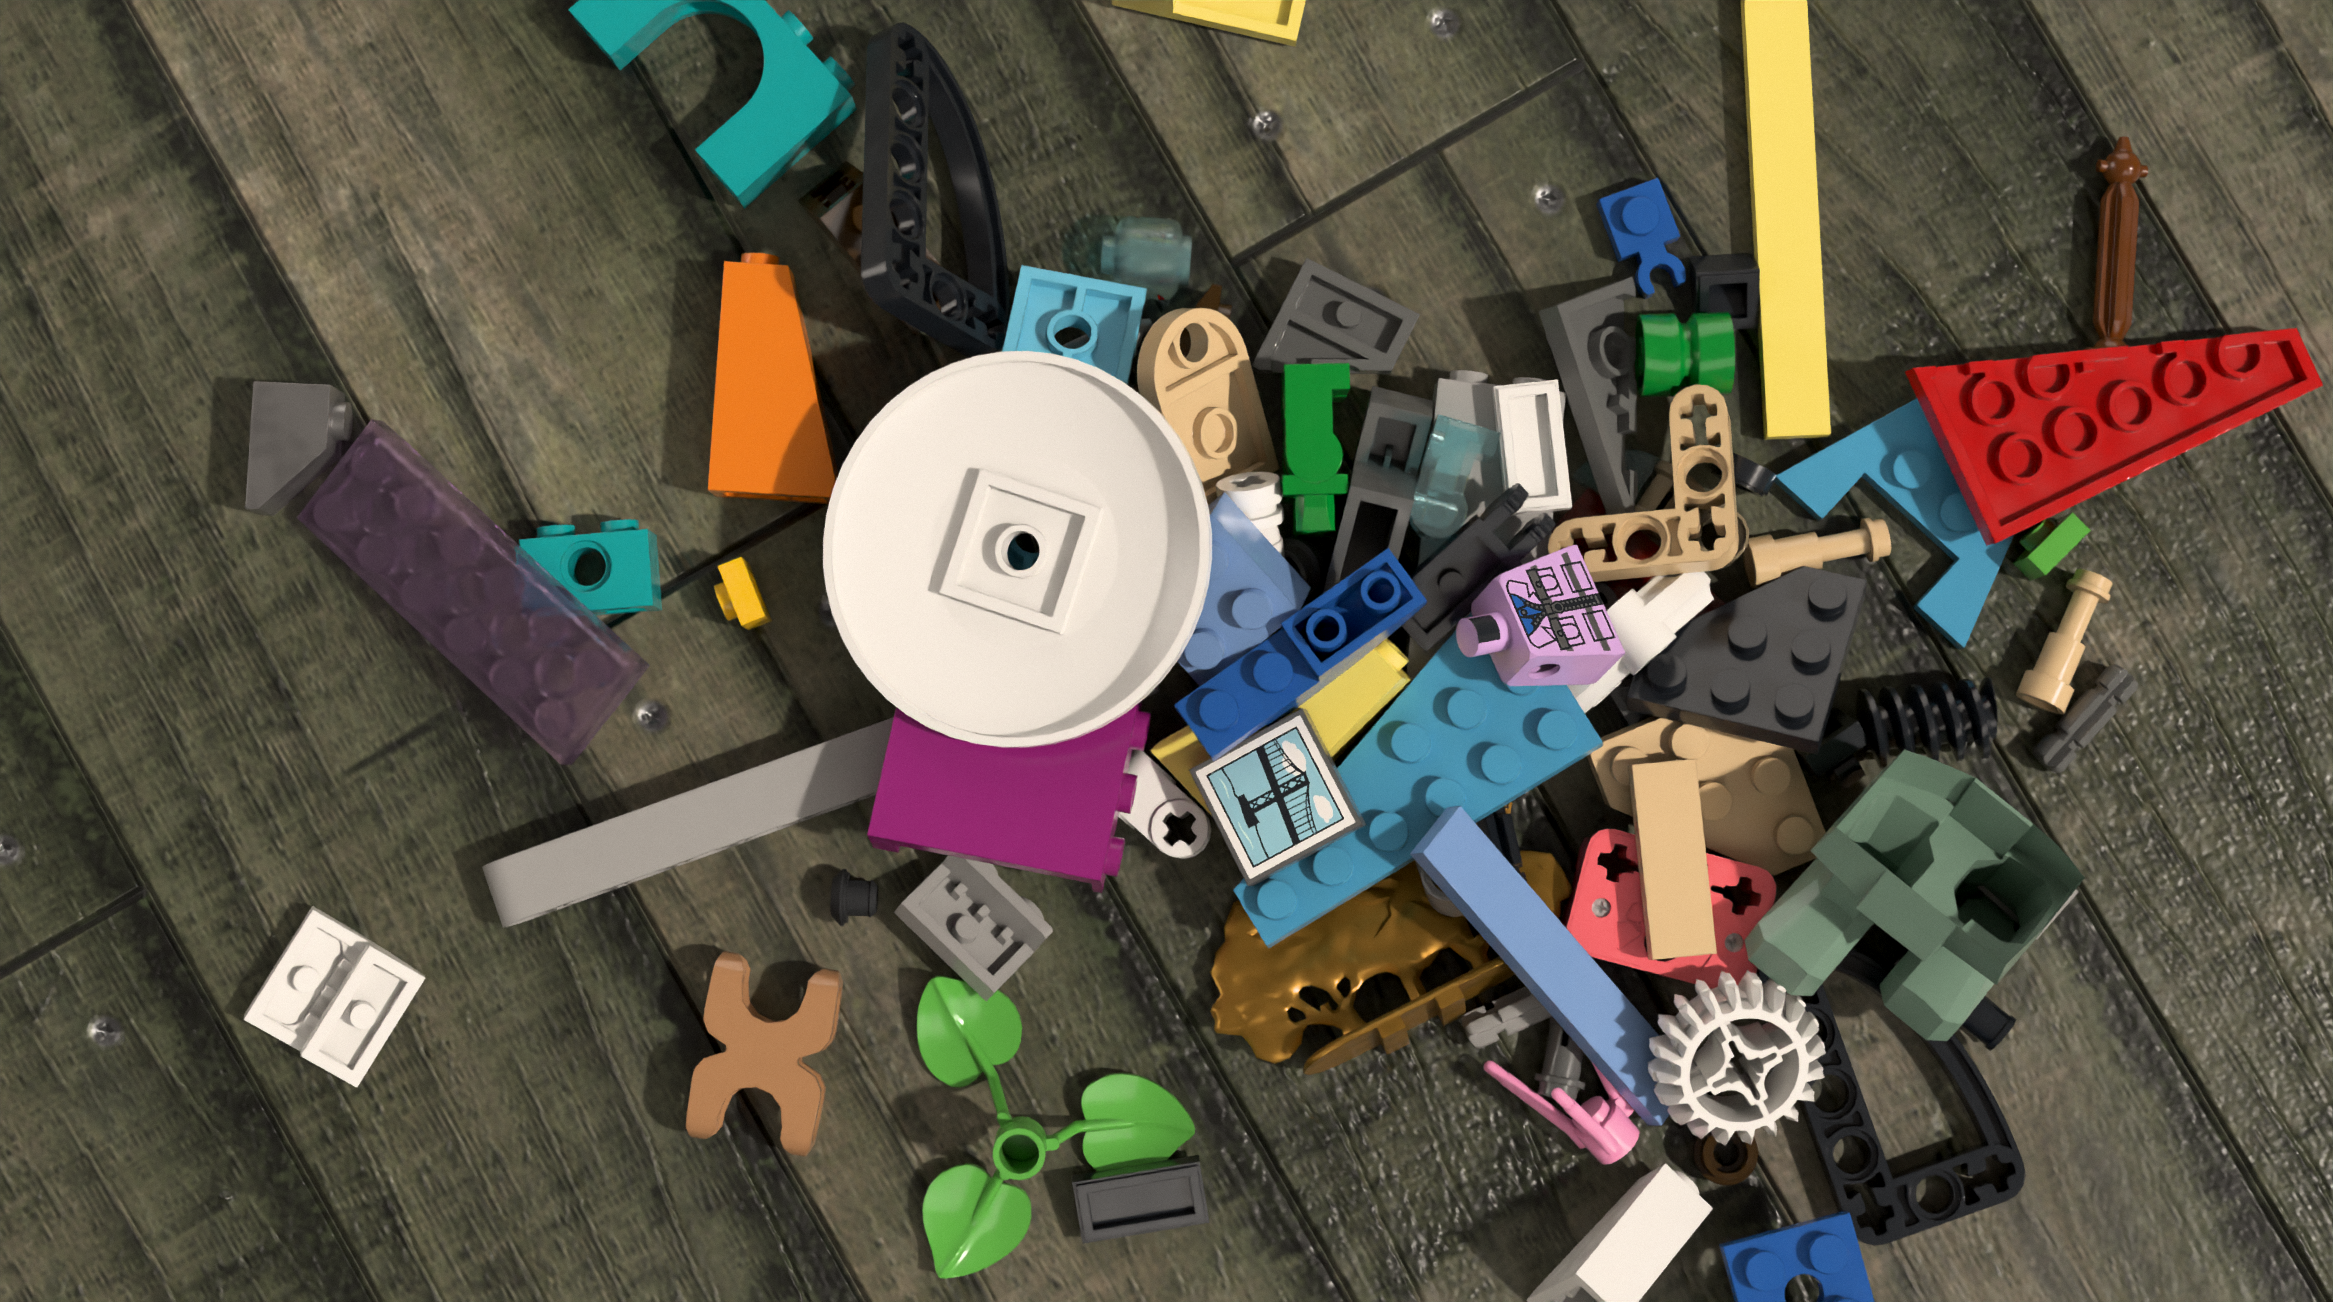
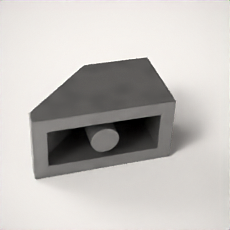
M254 381L245 509L263 516L276 515L341 457L342 440L348 441L350 439L353 426L352 406L349 402H344L345 394L331 385Z

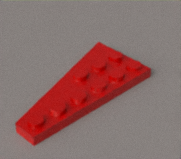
M2297 328L2223 335L2216 338L2187 341H2165L2128 347L2127 345L2050 353L1997 361H1974L1940 367H1917L1905 371L1986 546L1996 544L2323 386Z

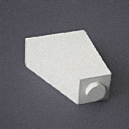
M1665 1163L1639 1178L1533 1291L1526 1301L1639 1302L1713 1208L1699 1195L1698 1187L1689 1177L1679 1171L1672 1170Z

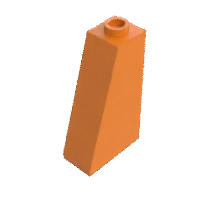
M744 253L741 255V262L724 261L708 491L715 497L829 504L832 490L839 474L795 276L788 265H779L780 257L765 253Z

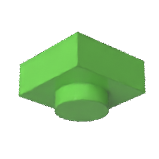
M2073 512L2056 519L2054 522L2047 518L2035 524L2020 539L2019 543L2026 550L2013 564L2030 581L2043 577L2091 530Z

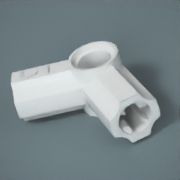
M1705 572L1653 576L1638 592L1631 589L1607 610L1625 654L1596 683L1567 685L1584 713L1598 705L1622 683L1621 681L1629 673L1634 676L1676 639L1675 633L1714 600L1709 586L1711 579Z

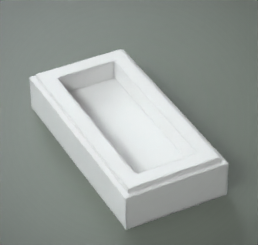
M1558 380L1494 386L1492 388L1503 493L1516 483H1520L1529 493L1523 506L1511 516L1570 510L1572 508Z

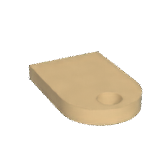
M1181 308L1170 311L1160 317L1148 331L1140 349L1137 364L1139 394L1146 398L1165 417L1182 440L1195 464L1203 484L1207 503L1210 505L1217 499L1216 484L1219 480L1246 472L1273 473L1279 469L1278 461L1247 349L1235 325L1220 312L1207 308ZM1185 327L1191 338V348L1186 358L1180 349V336Z

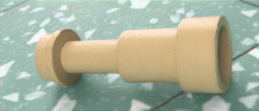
M1868 517L1861 519L1860 529L1818 537L1815 532L1775 540L1770 534L1749 538L1746 549L1742 554L1748 581L1751 587L1756 589L1803 566L1822 569L1823 562L1865 554L1869 562L1878 561L1879 557L1890 555L1891 540L1884 519L1871 520Z
M2076 569L2073 578L2069 579L2066 584V588L2073 592V595L2056 633L2049 632L2034 669L2025 671L2016 692L2018 698L2051 713H2065L2074 692L2070 682L2085 650V646L2080 642L2097 603L2106 604L2110 600L2111 595L2109 591L2113 583L2109 579L2089 570Z

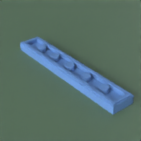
M1461 806L1447 807L1410 855L1647 1125L1662 1126L1670 1115L1668 1106L1661 1104L1654 1092V1085L1657 1081H1654L1648 1072V1062L1656 1058L1649 1048V1038L1659 1036L1657 1032Z

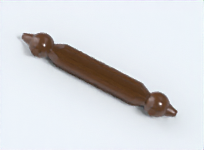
M2119 137L2114 151L2105 160L2099 159L2096 163V171L2102 172L2104 178L2109 183L2100 203L2093 324L2100 340L2093 347H2086L2085 350L2127 346L2122 340L2132 324L2139 199L2132 184L2139 177L2145 178L2147 176L2148 166L2141 165L2139 158L2133 153L2129 137Z

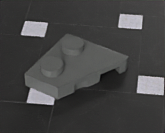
M1306 258L1251 367L1253 371L1259 374H1282L1284 364L1349 363L1350 374H1391L1420 314Z

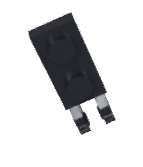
M1520 483L1512 485V487L1502 493L1500 497L1495 499L1485 509L1480 517L1475 514L1459 531L1454 533L1409 574L1426 598L1427 604L1406 621L1402 627L1425 652L1471 612L1472 602L1495 577L1523 565L1520 560L1533 550L1540 541L1544 540L1553 530V527L1556 526L1553 519L1547 513H1543L1528 521L1507 546L1497 537L1493 531L1509 516L1516 513L1529 496V493Z

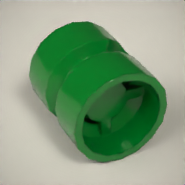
M1728 312L1693 313L1687 323H1680L1674 313L1639 314L1637 316L1634 338H1636L1634 371L1639 397L1676 396L1681 386L1689 387L1696 384L1708 385L1718 390L1721 395H1729L1732 392L1735 373V338L1731 315Z

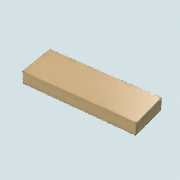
M1696 759L1629 765L1628 774L1648 960L1717 954Z

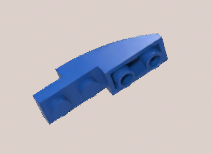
M1388 548L1282 622L1281 630L1174 704V706L1214 762L1265 725L1269 727L1322 690L1401 627L1427 604V600Z

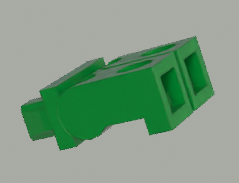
M1349 363L1284 364L1282 370L1280 396L1282 468L1284 475H1282L1280 480L1282 500L1279 504H1292L1294 536L1331 537L1332 532L1335 531L1334 503H1342L1348 494V474H1337L1342 464L1343 451L1341 443L1333 434L1332 402H1344L1350 390Z

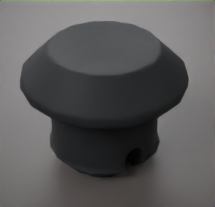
M842 869L832 879L830 911L831 916L840 926H844L848 922L849 916H869L870 918L877 912L878 886L873 880H851L850 872H847V869Z

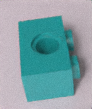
M639 520L605 521L600 523L601 533L576 535L575 525L543 526L536 528L537 538L519 539L524 613L530 619L540 621L662 610L657 535L649 529H639ZM588 553H601L606 562L604 576L596 584L590 586L581 585L576 576V567L579 560Z

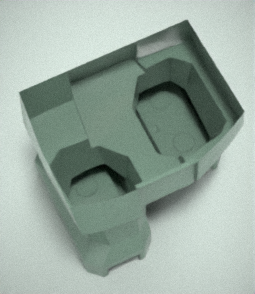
M1904 750L1872 780L1810 850L1817 858L1762 917L1744 940L1748 960L1776 984L1784 987L1788 994L1812 996L1875 923L1908 949V952L1879 985L1884 1006L1925 1040L1948 1041L1991 987L1999 983L2036 940L2085 878L2071 859L2052 839L1977 778L1926 756ZM1976 886H1984L2018 917L2019 925L1980 893ZM1967 900L1961 907L1956 904V901Z

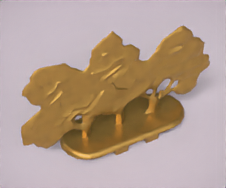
M1512 802L1508 805L1509 809L1505 810L1506 814H1511ZM1520 850L1523 867L1519 868V871L1525 872L1528 885L1554 915L1559 918L1561 915L1560 901L1570 897L1573 891L1564 871L1551 853ZM1412 861L1271 948H1268L1241 902L1239 900L1234 902L1224 926L1225 942L1215 952L1214 965L1210 971L1221 994L1213 1004L1210 1012L1215 1020L1214 1030L1216 1033L1242 1036L1251 1046L1256 1058L1274 1064L1289 1059L1302 1044L1303 1031L1307 1025L1326 1024L1342 1029L1343 1036L1325 1045L1307 1059L1303 1072L1306 1075H1311L1336 1067L1380 1044L1386 1054L1389 1055L1410 1044L1407 1034L1408 1030L1437 1015L1443 1026L1461 1018L1466 1013L1465 1001L1505 981L1515 973L1501 957L1489 961L1486 954L1490 945L1480 933L1475 938L1473 937L1465 916L1450 917L1442 915L1431 906L1416 863ZM1435 884V887H1436L1437 889H1439L1441 892H1443V891L1438 887V885ZM1449 947L1471 962L1473 970L1429 992H1426L1419 979L1423 969L1430 966L1439 951ZM1389 972L1399 976L1411 1001L1368 1023L1364 1022L1353 1007L1356 993L1361 984L1378 973ZM1344 977L1350 980V992L1346 997L1342 996L1336 988ZM1309 985L1321 988L1332 996L1338 1007L1336 1010H1332L1327 1002L1320 1006L1319 1011L1300 999L1299 992L1303 987ZM1291 1007L1301 1010L1306 1019L1294 1023L1289 1019L1287 1010Z

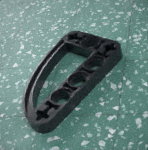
M897 23L874 34L869 39L867 46L861 250L862 282L869 297L880 308L964 356L971 358L990 354L1003 349L1010 319V290L1004 233L989 162L972 112L950 68L936 48L918 30L907 23ZM893 101H894L895 104L897 105V107H898V109H899V112H900V114H901V117H900L899 114L897 113V111H896V109H895V106H894V104H893ZM928 114L932 119L943 147L956 194L965 245L968 282L926 258ZM891 154H892V156L894 157V159L896 160V162H897V164H898V167H899V169H900V173L898 172V170L896 169V167H895V165H894V163H893ZM890 210L892 211L897 220L899 230L897 229L892 220ZM933 293L935 294V296L937 297V299H938V301H939V304H940V307H941V312H940V310L938 309V307H937V305H936V303H935V300H934V298H933Z
M1852 949L1835 968V971L1858 981L1882 999L1879 985L1891 971L1880 963ZM1757 968L1756 974L1762 981V984H1764L1769 977ZM1822 984L1812 995L1814 1002L1805 1003V1011L1811 1012L1823 1025L1824 1035L1822 1041L1825 1045L1826 1054L1817 1058L1823 1067V1075L1832 1074L1841 1079L1845 1086L1846 1095L1844 1102L1839 1108L1828 1112L1821 1111L1815 1106L1813 1101L1798 1100L1837 1210L1838 1212H1850L1857 1240L1873 1246L1888 1244L2006 1202L2015 1197L2024 1185L2026 1177L2024 1162L2007 1121L1989 1086L1954 1034L1948 1041L1925 1040L1914 1031L1947 1075L1968 1112L1982 1143L1891 1175ZM1816 1080L1809 1081L1807 1083L1812 1088ZM1854 1135L1863 1140L1867 1147L1868 1156L1862 1168L1855 1172L1847 1173L1837 1167L1834 1162L1833 1152L1835 1145L1840 1139L1845 1136ZM1990 1155L1996 1162L2007 1163L2008 1172L2000 1175L2001 1187L1995 1189L1993 1184L1985 1181L1968 1185L1966 1187L1973 1195V1199L1965 1201L1964 1185L1953 1171V1167L1961 1164V1174L1969 1177L1986 1169L1985 1158ZM1877 1174L1879 1184L1866 1185L1873 1203L1879 1206H1887L1888 1214L1880 1218L1882 1229L1874 1232L1870 1226L1857 1223L1856 1216L1862 1215L1865 1212L1861 1193L1853 1190L1846 1195L1843 1186L1844 1184L1864 1183ZM1937 1175L1942 1177L1949 1186V1200L1944 1208L1939 1211L1927 1212L1917 1202V1186L1924 1178Z

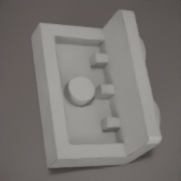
M949 855L894 911L914 933L986 1002L1053 932L1052 927L1044 920L1040 909L1031 900L1019 896L998 876L993 864Z

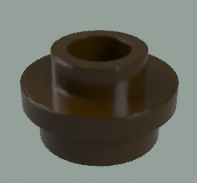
M1711 1131L1702 1139L1697 1136L1693 1145V1159L1698 1171L1706 1179L1719 1185H1734L1742 1182L1750 1176L1758 1161V1146L1754 1137L1750 1145L1743 1142L1735 1131L1729 1140L1735 1147V1157L1727 1164H1719L1713 1155L1714 1148L1719 1142L1715 1140Z

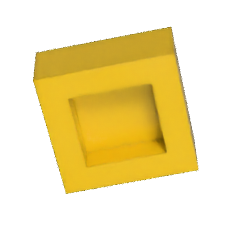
M739 557L719 565L718 569L724 582L714 585V589L726 619L730 621L738 617L741 626L747 630L771 622V617L749 562L743 557Z

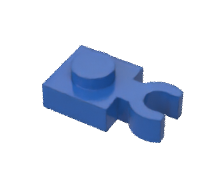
M1658 178L1598 200L1596 205L1617 261L1621 262L1634 256L1637 259L1639 267L1635 273V287L1643 299L1650 298L1655 293L1649 277L1650 271L1660 268L1666 270L1671 277L1674 288L1680 287L1685 283L1686 272L1682 262L1676 256L1667 253L1664 246L1677 241L1680 238V234Z

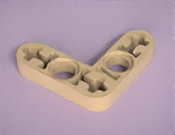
M1696 384L1684 388L1676 394L1671 402L1669 421L1675 498L1674 509L1583 517L1564 521L1554 529L1549 538V554L1574 545V539L1585 538L1589 548L1608 547L1604 536L1605 534L1613 533L1612 544L1618 559L1617 561L1609 562L1605 549L1585 552L1584 562L1593 582L1713 571L1723 568L1730 563L1738 551L1739 534L1731 420L1725 399L1719 391L1708 385ZM1706 405L1710 415H1717L1708 417L1705 422L1706 437L1709 445H1697L1696 434L1691 420L1683 419L1693 416L1694 406ZM1705 462L1718 466L1722 471V479L1714 489L1707 492H1696L1686 484V476L1695 465ZM1688 507L1694 508L1690 511H1687ZM1699 509H1711L1712 521L1717 535L1725 536L1715 540L1714 550L1702 551L1699 541H1691V539L1699 538L1702 535V518ZM1643 529L1656 532L1661 537V546L1658 552L1651 558L1644 560L1634 559L1626 553V542L1633 533Z

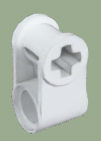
M1132 749L1128 774L1138 775L1135 799L1131 814L1119 812L1118 817L1133 830L1136 828L1165 854L1180 859L1195 857L1205 849L1210 841L1211 825L1209 818L1194 801L1175 785L1176 781L1143 751ZM1190 813L1193 814L1196 821L1191 829L1197 835L1195 841L1189 845L1179 840L1173 846L1170 845L1166 840L1172 832L1166 824L1168 818L1174 814L1178 818L1184 819Z

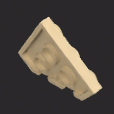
M1652 716L1601 737L1603 746L1587 755L1605 804L1632 817L1628 774L1629 765L1696 759L1705 847L1740 862L1760 867L1774 876L1817 858L1810 850L1826 832L1792 748Z

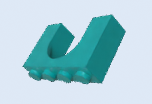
M579 0L568 9L577 24L619 70H622L673 24L694 15L718 14L727 16L743 23L756 34L761 41L764 54L763 73L757 90L743 108L695 149L706 167L744 209L857 110L853 97L848 92L855 86L851 77L831 56L822 63L806 46L813 40V37L798 18L789 10L780 17L766 0Z

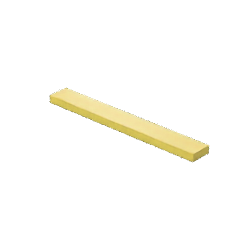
M1740 0L1754 258L1760 268L1758 338L1764 440L1828 437L1831 435L1807 0Z

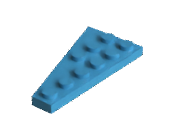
M1455 630L1337 768L1366 826L1254 886H1248L1243 878L1233 891L1268 948H1271L1414 861L1415 859L1410 853L1447 807L1461 806L1470 818L1477 823L1601 748L1603 742L1567 685L1508 686L1501 681L1490 654L1467 657L1461 652Z

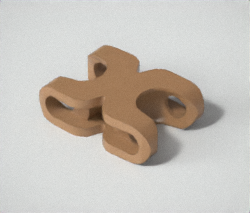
M724 951L716 960L713 968L703 1020L708 1033L725 1044L727 1049L725 1052L703 1058L694 1069L686 1117L687 1132L690 1137L707 1139L716 1134L723 1125L725 1112L732 1096L742 1088L757 1087L770 1093L781 1108L782 1129L780 1141L783 1148L792 1155L806 1157L816 1141L825 1100L826 1086L821 1074L804 1063L803 1058L804 1056L825 1050L835 1039L843 990L842 976L838 970L827 968L814 973L808 981L806 994L798 1012L787 1020L773 1021L760 1015L750 1002V967L748 961L739 953Z

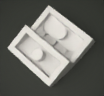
M312 906L245 1012L244 1020L299 1050L301 1057L358 1087L423 983L425 975L358 932Z

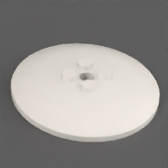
M1033 351L996 352L951 363L924 376L887 403L861 433L841 467L827 509L823 536V569L831 612L844 644L866 678L888 701L926 727L949 737L970 743L1004 748L1037 747L1057 744L1081 737L1106 726L1126 714L1145 699L1166 677L1180 658L1193 635L1204 606L1212 564V529L1203 484L1189 452L1165 417L1146 398L1107 372L1076 359ZM1029 533L1035 537L1039 544L1038 559L1030 568L1016 570L1008 560L1007 551L1009 544L1016 536Z

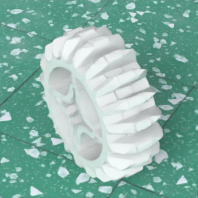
M1748 970L1738 985L1730 973L1721 971L1718 979V987L1710 989L1705 981L1696 979L1695 990L1698 995L1688 1001L1686 997L1674 994L1673 1002L1679 1010L1676 1016L1658 1014V1025L1665 1035L1649 1038V1048L1656 1058L1648 1062V1072L1652 1079L1657 1081L1654 1085V1092L1661 1104L1668 1106V1112L1676 1123L1680 1125L1687 1123L1692 1134L1700 1139L1711 1131L1715 1140L1726 1146L1736 1131L1743 1142L1751 1145L1755 1129L1763 1127L1767 1134L1776 1137L1777 1125L1774 1121L1784 1115L1787 1119L1798 1122L1799 1113L1794 1104L1797 1100L1815 1102L1814 1091L1807 1082L1824 1078L1823 1067L1817 1060V1058L1826 1054L1824 1042L1818 1035H1815L1819 1031L1818 1021L1811 1012L1805 1011L1806 1004L1799 995L1786 993L1784 987L1776 984L1770 978L1762 984L1757 974L1751 973ZM1747 1018L1768 1021L1764 1025L1757 1021L1746 1026H1736L1730 1022ZM1708 1035V1040L1704 1046L1696 1051L1700 1043ZM1730 1041L1733 1042L1739 1053L1743 1055L1738 1059L1744 1070L1742 1075L1733 1062H1730V1059L1734 1057L1729 1047ZM1774 1067V1069L1772 1070V1072H1771V1073L1768 1075V1077L1765 1079V1076L1767 1075V1073L1769 1072V1070ZM1727 1090L1741 1093L1733 1096H1713ZM1709 1091H1711V1092L1713 1093V1095H1709V1094H1706V1093L1709 1092Z

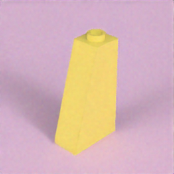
M1386 638L1356 664L1285 717L1302 708L1307 709L1335 762L1395 702L1413 681L1402 669L1409 660L1394 643ZM1265 725L1264 727H1262L1261 729H1259V730H1258L1257 732H1255L1254 734H1256V733H1258L1259 731H1261V730L1267 728V726ZM1186 726L1159 741L1150 751L1211 815L1189 771L1210 759V756L1190 728Z

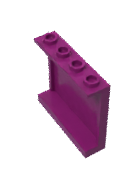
M1141 701L1126 714L1106 726L1081 737L1051 745L1029 748H1004L974 744L949 737L926 727L896 707L867 833L872 847L899 853L900 846L1056 876L1091 883L1094 892L1102 893L1106 875L1118 877L1125 838L1115 837L1114 835L1119 812L1131 814L1138 775L1128 774L1132 749L1144 751L1151 713L1141 711Z

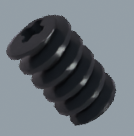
M1988 676L1981 681L1979 690H1977L1971 680L1960 679L1955 685L1953 694L1948 685L1942 681L1934 682L1930 686L1928 696H1926L1920 685L1909 684L1904 690L1902 700L1895 688L1891 686L1883 687L1880 690L1876 703L1868 690L1860 689L1857 693L1856 718L1870 740L1862 748L1866 752H1872L1880 769L1887 767L1891 749H1897L1899 754L1904 750L1915 753L1916 747L1923 746L1927 757L1938 761L1942 744H1949L1955 760L1963 761L1967 742L1974 741L1982 759L1989 758L1993 739L1997 736L1998 713L1995 690L1992 680Z

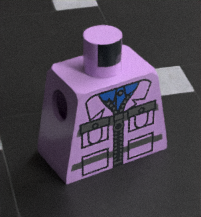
M1577 545L1568 546L1495 577L1472 602L1471 612L1473 616L1462 618L1456 627V639L1461 652L1467 657L1490 654L1501 681L1508 686L1593 684L1625 654Z

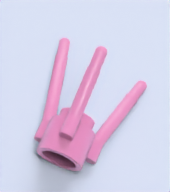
M1488 1060L1484 1063V1070L1565 1132L1580 1149L1587 1148L1601 1164H1612L1621 1159L1634 1147L1639 1138L1640 1132L1638 1128L1628 1118L1634 1109L1593 1062L1592 1064L1609 1096L1607 1101L1601 1096H1595L1580 1106L1561 1088H1554L1551 1092L1552 1098L1572 1119L1494 1061Z

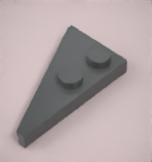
M1633 277L1613 282L1539 311L1546 332L1547 342L1552 350L1566 392L1567 402L1572 410L1606 515L1634 513L1635 500L1638 496V472L1630 469L1626 470L1625 435L1637 432V382L1633 373V366L1636 360V338L1630 337L1624 332V300L1636 297Z

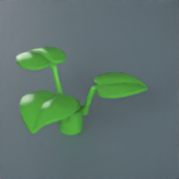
M941 975L929 980L918 1006L917 1039L920 1053L930 1072L940 1081L951 1087L960 1088L967 1086L975 1081L983 1072L989 1084L997 1112V1121L1000 1125L993 1147V1161L997 1170L992 1177L979 1165L970 1163L958 1164L942 1171L936 1176L925 1194L922 1209L925 1232L932 1250L936 1273L939 1278L947 1279L965 1276L991 1266L1008 1255L1022 1241L1031 1221V1200L1022 1188L1013 1184L1003 1183V1181L1008 1179L1025 1180L1036 1175L1044 1164L1046 1151L1057 1150L1059 1145L1077 1133L1085 1132L1082 1145L1083 1153L1087 1162L1096 1171L1168 1160L1182 1144L1193 1137L1195 1125L1184 1106L1167 1089L1146 1077L1123 1072L1099 1077L1088 1084L1081 1098L1082 1111L1086 1120L1074 1121L1052 1135H1046L1043 1127L1034 1119L1024 1116L1012 1117L1008 1110L998 1073L993 1065L1009 1061L1017 1052L1022 1036L1020 1014L1015 1004L1000 990H997L986 1002L964 980Z

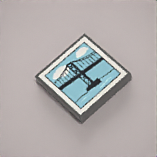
M1302 708L1248 737L1214 762L1210 758L1189 770L1248 886L1260 883L1366 826L1307 709Z

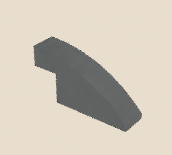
M1372 386L1348 479V494L1342 503L1320 596L1388 548L1396 559H1399L1414 503L1416 477L1433 417L1434 401Z

